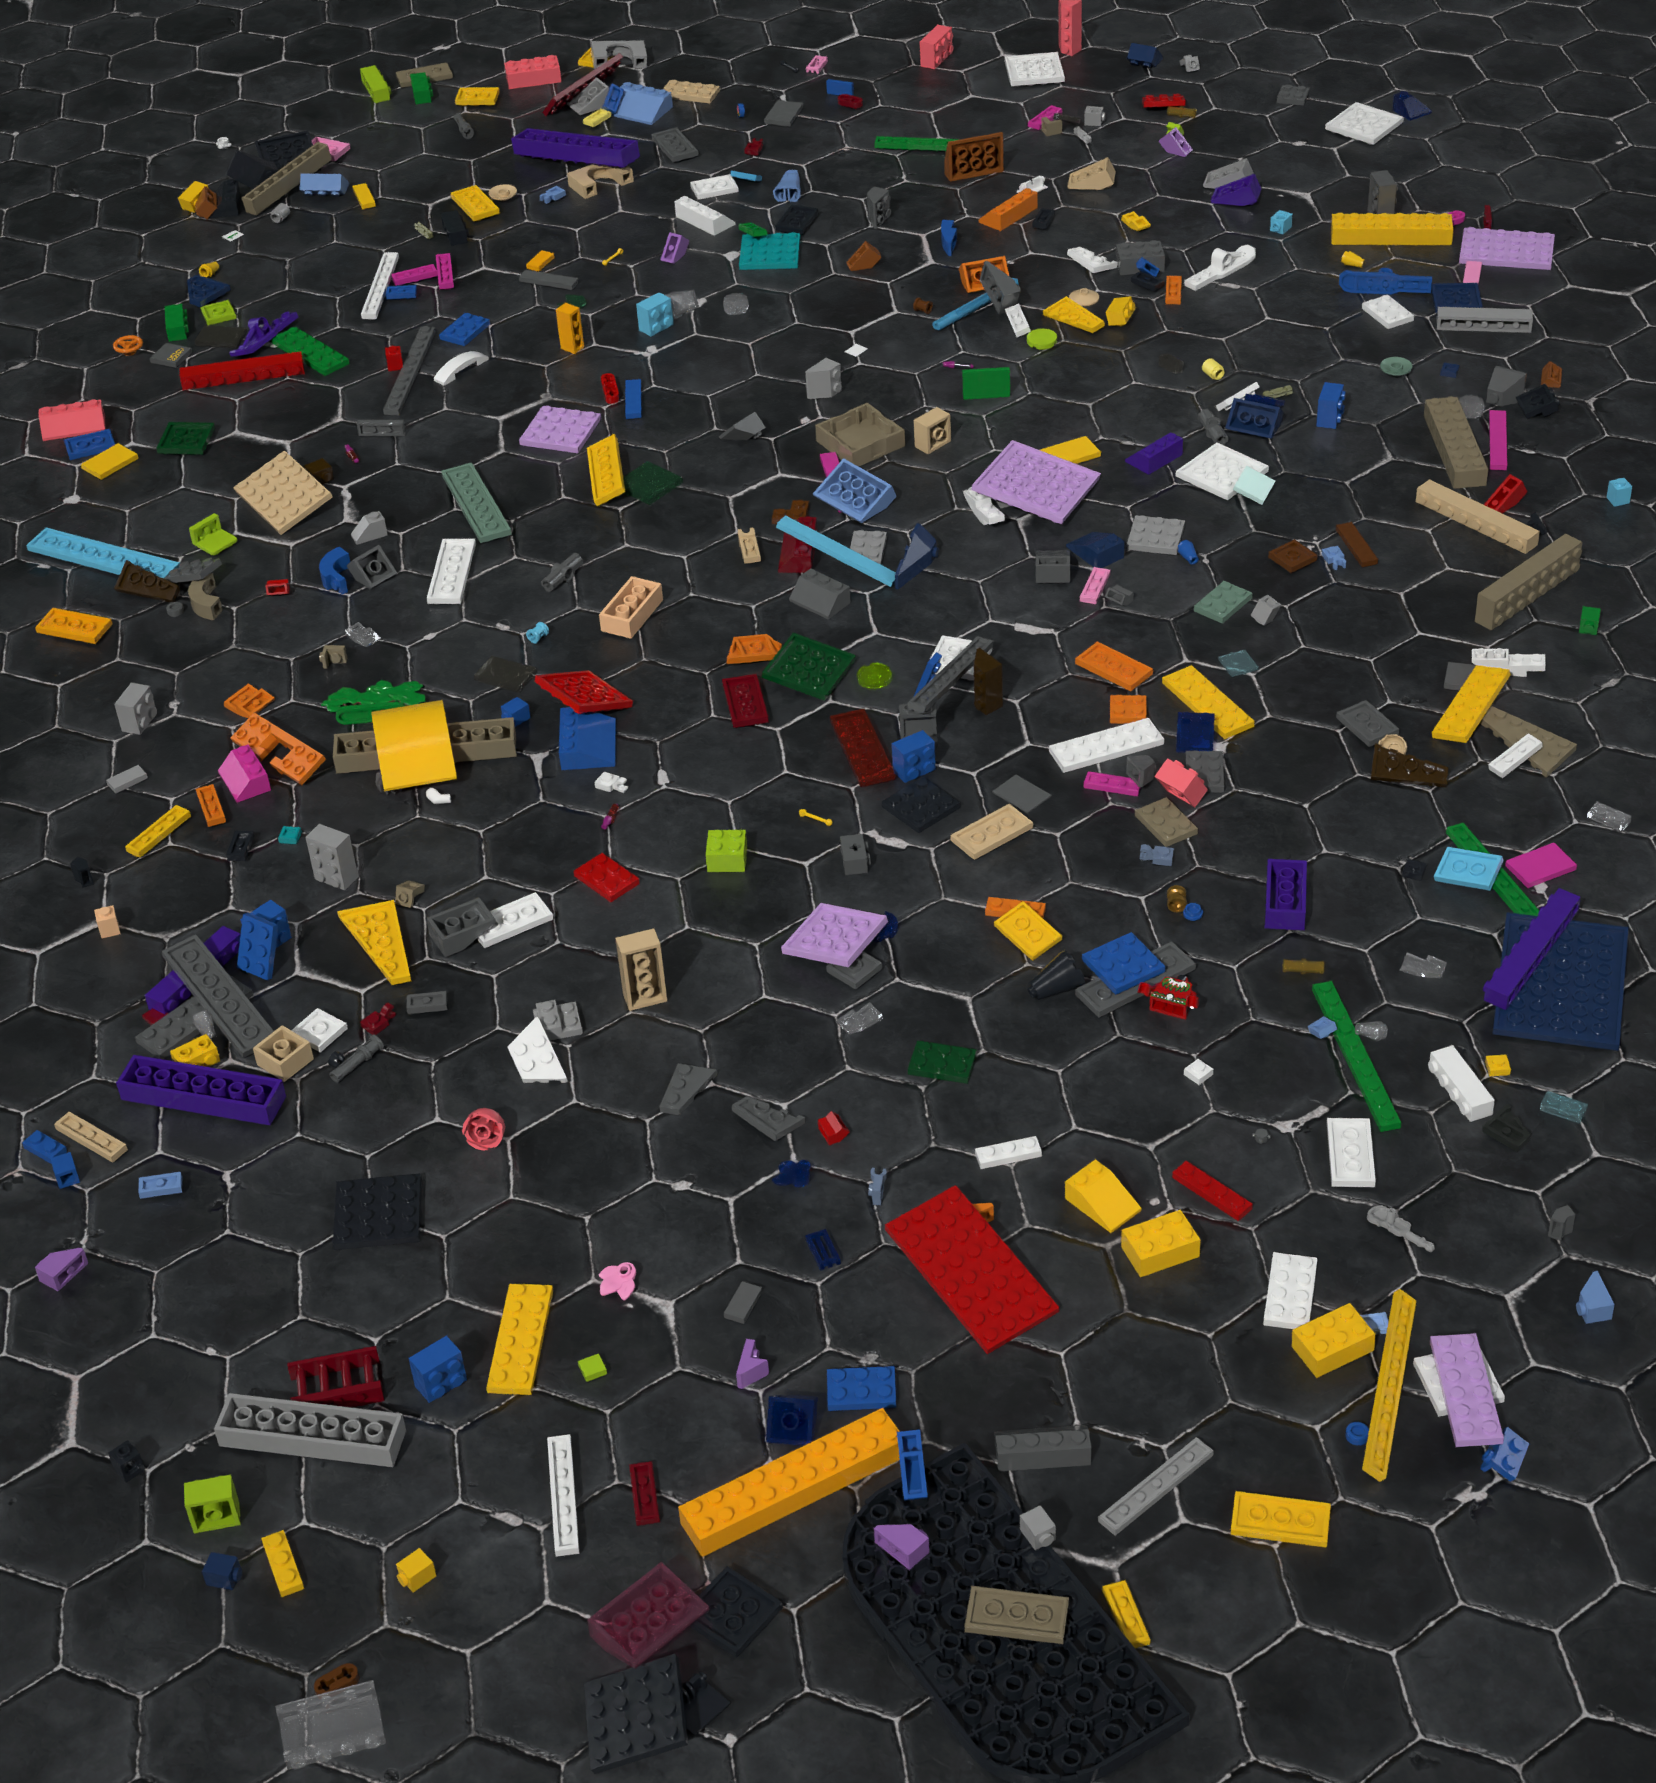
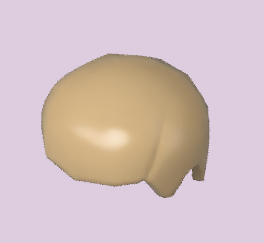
M1396 734L1386 735L1378 742V744L1382 745L1381 747L1392 748L1402 754L1407 752V743L1403 737Z

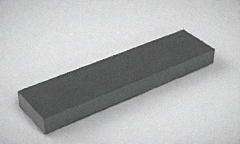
M524 270L519 276L520 282L573 290L579 283L578 278Z

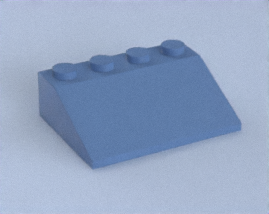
M625 82L620 86V88L624 89L616 113H611V116L652 125L673 107L672 94L666 90Z
M844 458L813 493V496L860 523L886 509L896 498L892 485Z

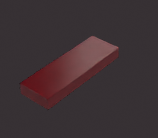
M652 1461L630 1464L636 1525L659 1523Z

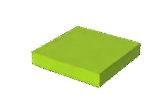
M229 300L200 307L207 325L237 319Z

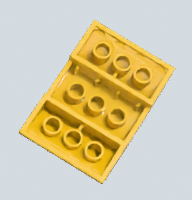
M443 700L371 712L384 791L457 779Z

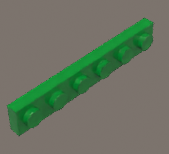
M877 136L874 145L875 148L934 150L938 152L946 151L948 142L959 139Z

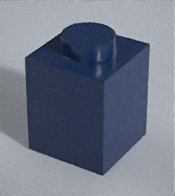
M211 1552L202 1570V1574L207 1586L233 1590L236 1582L240 1581L242 1577V1567H240L238 1557Z

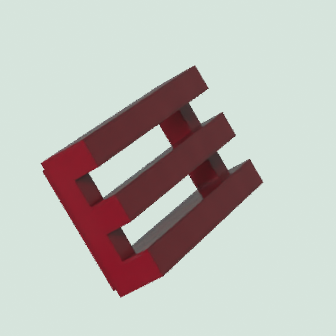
M1485 205L1483 216L1484 228L1491 230V206Z

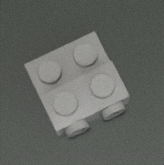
M551 1000L536 1003V1009H533L534 1018H539L549 1041L583 1034L576 1002L556 1005V1001Z

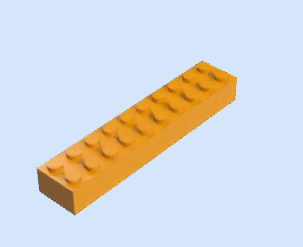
M881 1408L679 1506L680 1523L700 1555L704 1557L899 1461L897 1432L900 1431L885 1410Z

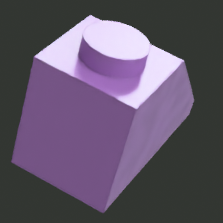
M1176 127L1159 140V143L1167 153L1185 157L1193 150Z
M669 232L661 261L675 264L685 255L689 240L682 235Z
M76 1248L50 1253L39 1262L35 1269L40 1282L59 1291L88 1264L84 1249Z
M911 1524L877 1525L874 1528L875 1543L909 1570L929 1553V1538L927 1534Z

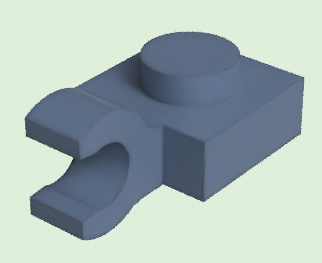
M1143 844L1141 845L1140 859L1153 860L1152 864L1172 866L1174 848L1155 846L1152 849L1149 845Z
M872 1168L870 1174L873 1183L869 1184V1196H872L873 1205H881L887 1171L883 1168L881 1174H875V1168Z

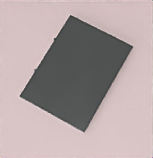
M1014 775L992 791L995 795L1026 813L1031 812L1052 796L1018 775Z

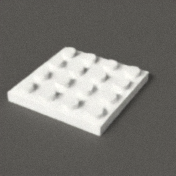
M1058 52L1004 56L1011 86L1019 87L1021 85L1032 86L1034 84L1045 85L1047 83L1058 84L1065 82Z
M1355 102L1329 121L1325 129L1332 133H1338L1345 137H1351L1357 141L1374 145L1402 124L1404 117Z
M1215 443L1176 470V477L1229 500L1238 493L1233 488L1246 466L1263 475L1268 472L1269 466L1224 445Z

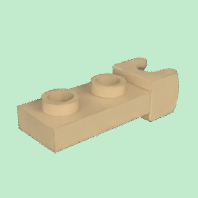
M751 527L748 533H743L741 529H738V541L744 564L760 562L761 557L754 528Z

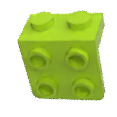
M215 513L189 528L192 544L211 555L219 554L237 542V537L221 529L219 516Z

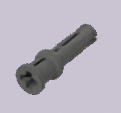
M456 113L454 120L458 124L462 136L465 139L472 138L474 130L463 119L461 114Z
M371 1035L366 1043L359 1045L353 1055L330 1072L332 1080L339 1083L363 1061H369L375 1052L381 1051L384 1045L380 1038L376 1035Z

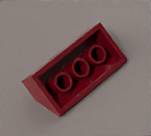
M799 517L796 520L817 531L816 517ZM784 532L778 573H805L810 568L812 569L815 548Z

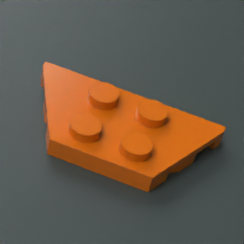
M768 634L733 637L726 663H751L772 660L781 649L782 644L773 640Z

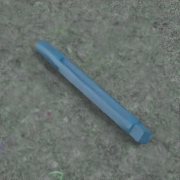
M1012 278L1014 279L1015 283L1019 285L1018 279ZM984 293L934 321L933 328L941 330L991 302L988 294Z

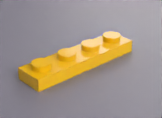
M175 805L125 846L126 851L141 858L190 818V811Z

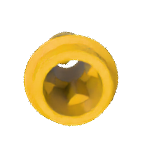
M1345 251L1341 262L1347 266L1362 268L1365 259L1351 251Z
M211 262L201 265L199 268L200 275L210 278L219 269V264Z

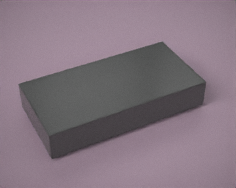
M742 1281L724 1312V1318L745 1324L762 1294V1287Z

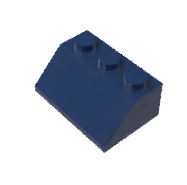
M1234 398L1225 429L1272 439L1280 427L1284 412L1280 407Z

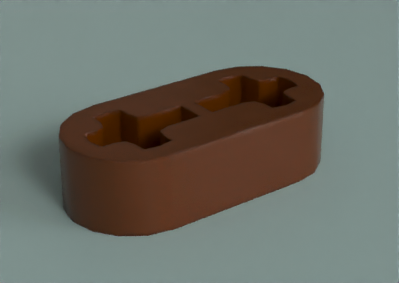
M346 1663L319 1677L314 1683L317 1698L321 1701H330L355 1687L360 1678L357 1667L354 1664ZM348 1674L351 1677L347 1679L344 1675ZM326 1686L329 1690L325 1691L322 1687Z

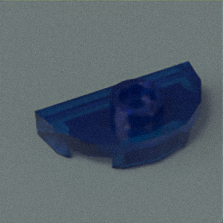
M885 911L884 915L887 916L888 922L872 941L881 942L882 939L892 938L897 933L898 921L892 913Z

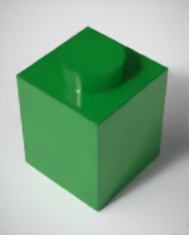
M1583 606L1579 633L1597 635L1601 608Z

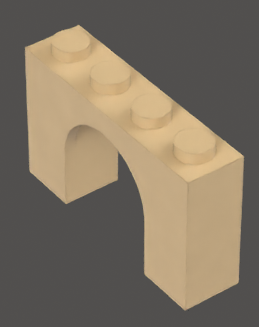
M592 164L567 173L568 185L584 199L597 195L595 179L610 178L621 186L634 182L632 168L628 165L625 168H619L618 166L608 167L607 165Z

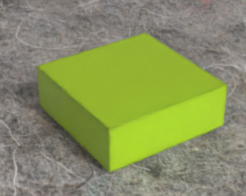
M599 1353L578 1361V1366L586 1382L607 1374L606 1367Z

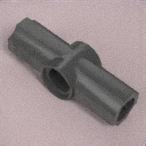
M1203 409L1198 414V419L1206 430V436L1211 438L1214 443L1224 445L1228 442V436L1221 427V420L1215 417L1208 409Z
M573 553L561 564L555 563L551 573L541 581L542 586L546 591L551 592L563 581L569 582L573 577V572L583 564V559L579 554Z

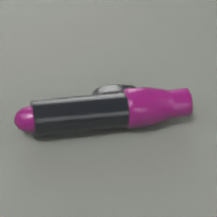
M943 362V367L971 369L974 367L971 363Z

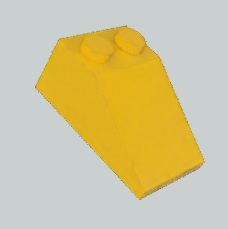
M1096 1159L1065 1181V1199L1110 1233L1141 1211L1139 1204L1112 1171Z

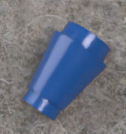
M1188 540L1179 543L1178 553L1191 565L1197 563L1199 558L1193 543Z

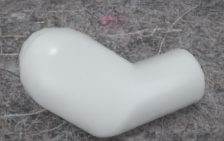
M429 788L426 791L427 798L434 804L451 803L450 794L441 795L435 788Z

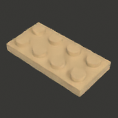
M671 80L663 90L671 92L672 99L711 103L720 92V86Z
M1007 804L951 835V841L975 860L1032 829L1033 822L1011 804Z

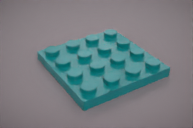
M775 233L756 237L749 234L742 235L739 270L798 268L800 233Z

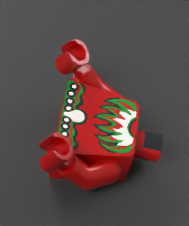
M1178 975L1176 979L1165 977L1161 982L1153 986L1145 982H1140L1137 993H1143L1145 996L1150 997L1151 1011L1186 1020L1189 1007L1197 1009L1199 1006L1196 992L1192 991V984L1188 982V978L1185 975Z

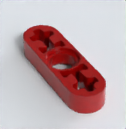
M611 373L603 374L601 376V385L605 400L609 404H615L620 400L615 376Z

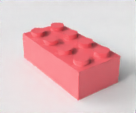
M548 55L542 58L535 57L534 59H521L520 61L511 60L504 63L509 89L562 82L557 56Z

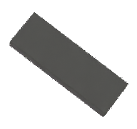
M357 420L359 436L406 435L404 420Z

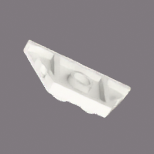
M534 1018L508 1046L509 1053L523 1083H533L536 1081L549 1083V1080H561V1083L568 1082L539 1018Z

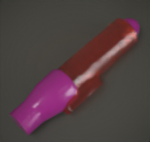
M348 444L345 445L347 456L351 457L354 463H358L359 458L353 448Z
M618 804L611 806L601 825L602 829H607L615 821V814L619 809Z

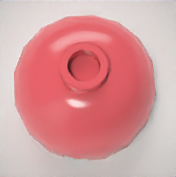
M480 1108L469 1114L463 1123L462 1132L465 1134L469 1145L475 1149L485 1151L488 1148H495L499 1145L504 1137L505 1124L503 1118L495 1110Z

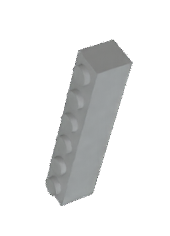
M1438 307L1437 330L1531 333L1532 309Z

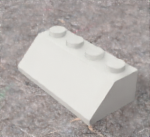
M687 196L674 201L676 217L714 236L735 225V222L725 215Z

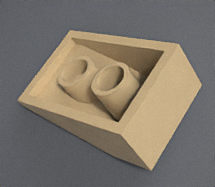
M1109 157L1071 173L1068 188L1092 190L1110 188L1114 184L1116 171Z

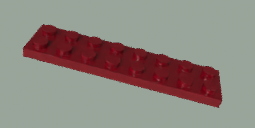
M620 53L555 95L542 113L545 116L550 113L553 115L558 108L562 109L567 102L569 103L596 77L604 81L608 75H613L616 71L615 68L621 64L620 61L623 56Z

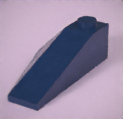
M919 523L916 524L911 532L910 539L912 541L910 546L906 545L904 559L900 560L896 570L895 589L899 590L928 567L934 558L938 556L937 540Z

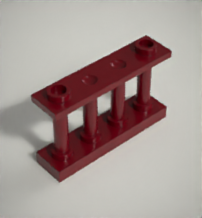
M376 1346L287 1363L291 1380L297 1379L298 1396L291 1397L290 1401L349 1408L383 1402L384 1394L381 1381H374L373 1365L380 1363ZM364 1367L365 1383L352 1386L350 1369ZM341 1371L343 1388L330 1390L328 1373ZM319 1375L321 1392L307 1394L306 1378Z

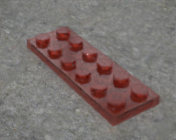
M865 709L830 716L832 727L860 787L895 780V772Z

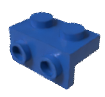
M1506 1427L1502 1430L1503 1444L1489 1445L1488 1450L1482 1456L1483 1463L1480 1469L1485 1472L1493 1468L1511 1482L1517 1477L1529 1443Z

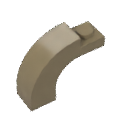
M210 573L199 582L192 581L188 588L193 611L198 616L209 620H215L222 612L220 598L209 595L216 587L213 573Z

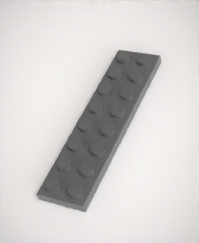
M196 934L162 951L163 958L242 1058L254 1053L253 1047L274 1032Z

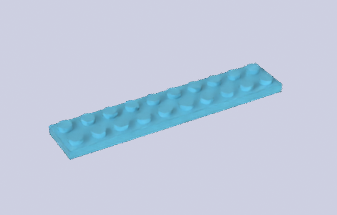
M45 528L26 545L28 551L117 575H120L126 560L142 567L148 572L154 573L160 578H165L169 575V571L180 567V562L50 528Z

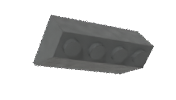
M1086 1425L994 1431L998 1472L1091 1465V1443L1089 1429Z

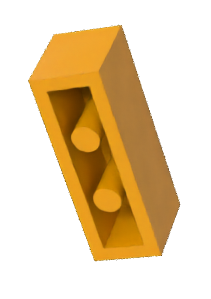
M564 303L556 309L560 347L562 350L575 354L584 348L580 308Z

